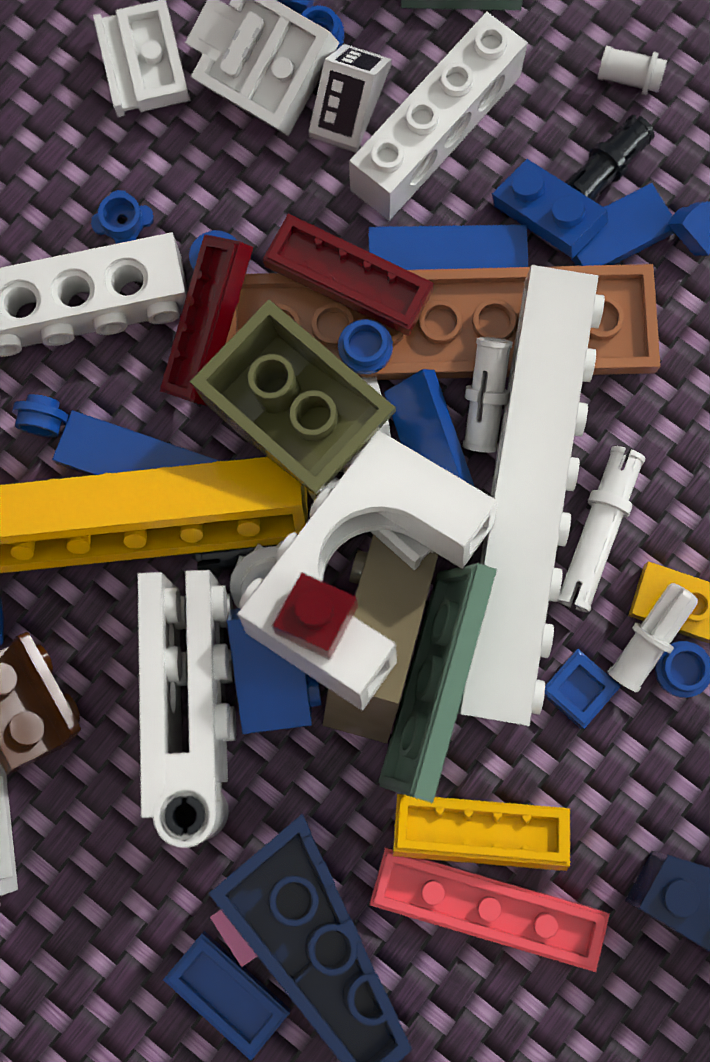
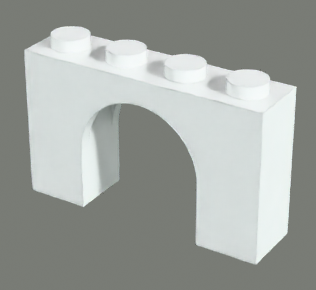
M379 430L367 445H364L344 466V475L333 489L327 487L317 496L309 515L311 518L299 534L292 532L285 538L276 553V564L264 580L257 578L248 586L240 600L239 608L241 610L238 613L246 634L362 711L397 663L396 644L355 617H352L331 659L276 635L272 625L301 572L323 582L324 572L330 558L343 543L359 534L376 530H389L407 535L463 569L493 527L497 500Z

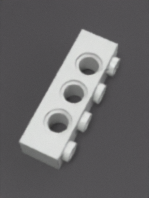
M486 12L349 160L350 190L390 221L520 78L528 42L490 13Z
M173 232L1 267L0 357L15 355L22 350V347L34 344L64 345L72 342L75 336L96 332L101 335H112L126 330L127 325L149 321L153 324H165L177 320L180 314H182L188 289L181 255ZM138 281L143 283L141 289L133 295L125 296L120 294L123 286L129 282ZM80 292L90 293L88 299L83 304L75 307L68 306L69 300L75 294ZM36 303V307L30 315L16 318L18 310L23 305Z

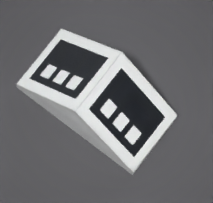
M343 44L324 60L309 128V137L357 153L390 70L392 59Z

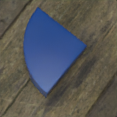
M710 201L696 202L688 207L678 209L669 220L668 226L694 256H709Z

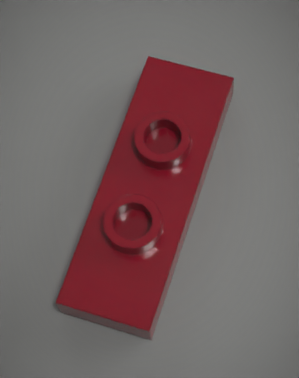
M289 213L263 258L264 267L407 336L413 330L434 288L433 282Z
M204 235L160 387L161 392L207 406L190 381L226 344L253 251L252 246L236 240Z

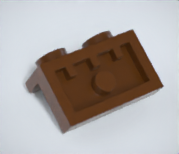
M28 632L16 636L9 647L0 650V764L6 775L67 746L81 731L79 724L80 714L75 701L68 693L61 692L52 675L53 665L49 654L40 644L35 645Z

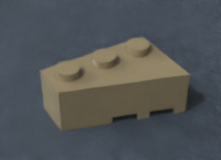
M374 534L368 552L357 551L349 580L351 583L358 584L355 595L358 599V608L353 617L396 644L397 663L363 711L328 688L323 726L382 743H388L437 562V553L430 552L420 562V566L413 570Z

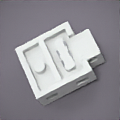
M207 0L185 42L202 55L191 77L206 88L289 136L321 77L324 60L336 50L339 45L338 40L330 31L277 0H231L230 6L220 0Z

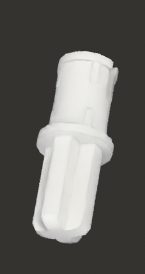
M669 584L643 623L634 624L632 629L636 633L615 664L609 668L608 674L626 688L639 692L640 686L663 653H671L674 649L670 643L696 607L698 599L695 595L678 584Z

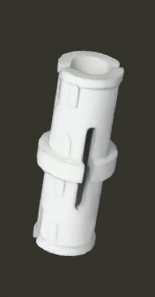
M479 337L476 340L477 350L472 385L466 386L465 398L470 400L465 440H463L462 446L468 450L487 453L498 450L497 440L502 405L508 404L510 394L505 389L512 341L493 337Z

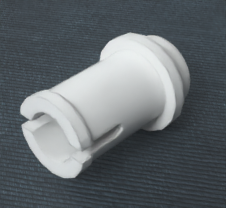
M606 46L598 79L642 88L643 95H647L648 90L658 92L667 60L658 58L659 52H653L651 57Z

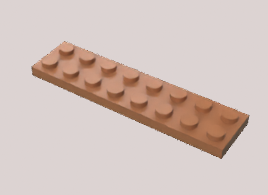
M653 264L549 267L599 275L596 294L604 295L605 300L599 328L590 329L588 348L596 349L593 375L650 374L658 371L660 368V352ZM530 267L408 270L433 282V292L409 336L382 324L389 331L393 341L392 356L387 365L380 371L372 374H356L361 378L377 377V380H401L409 378L422 369L435 370L437 379L473 378L477 350L476 340L479 337H493L513 342L512 348H510L506 376L509 377L524 282ZM279 273L246 274L226 343L268 299L338 359H340L338 340L344 328L357 320L374 319Z

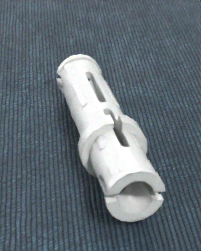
M612 446L598 490H592L590 493L588 504L592 507L557 602L571 608L577 589L581 587L575 601L576 610L589 613L592 608L591 604L622 517L630 515L633 504L629 501L641 466L646 459L641 453L632 449L624 470H621L626 455H624L626 448Z

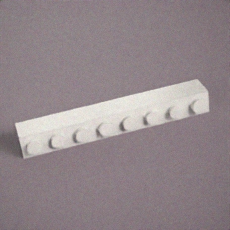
M531 265L524 282L507 389L510 394L508 404H505L490 495V497L497 500L495 521L493 527L483 539L480 564L495 568L497 571L458 713L462 715L530 726L531 714L540 715L542 710L545 681L537 680L540 657H549L553 642L554 626L553 624L545 623L549 601L557 602L562 584V569L554 568L557 545L566 546L570 531L571 514L563 512L565 492L566 490L574 491L579 472V458L571 457L574 436L582 437L587 420L588 404L579 401L582 382L591 381L596 361V349L588 348L590 329L599 328L604 309V295L596 294L599 275Z

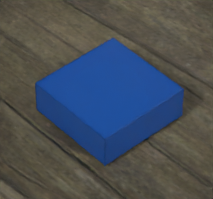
M576 649L545 684L544 697L580 729H585L621 686L584 653Z

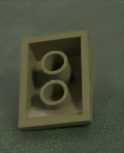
M269 299L190 381L202 401L245 440L316 496L396 412L394 405Z

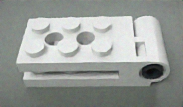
M210 570L185 571L186 596H180L179 588L162 572L138 573L141 818L154 817V824L161 838L173 846L182 848L195 846L218 835L226 825L229 814L227 800L222 794V782H228L227 741L236 740V712L234 706H229L226 703L225 684L234 683L235 677L231 649L228 650L227 644H224V627H228L227 619L230 610L233 609L231 593L226 594L225 585H221ZM181 629H187V652H181L180 649ZM181 686H188L189 753H182ZM191 805L195 808L197 813V818L195 822L191 819L189 814Z

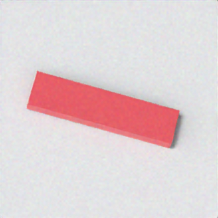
M388 847L384 848L370 900V906L593 972L597 970L610 913L429 859L393 856V849Z

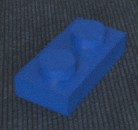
M526 159L492 193L494 207L521 225H527V229L572 259L608 223L606 208L529 159Z

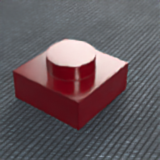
M301 572L272 625L274 633L323 657L331 659L358 608V599L349 593Z

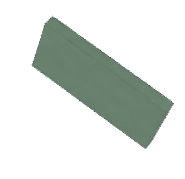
M475 563L466 565L463 569L458 567L437 573L378 781L380 787L433 803L497 569Z

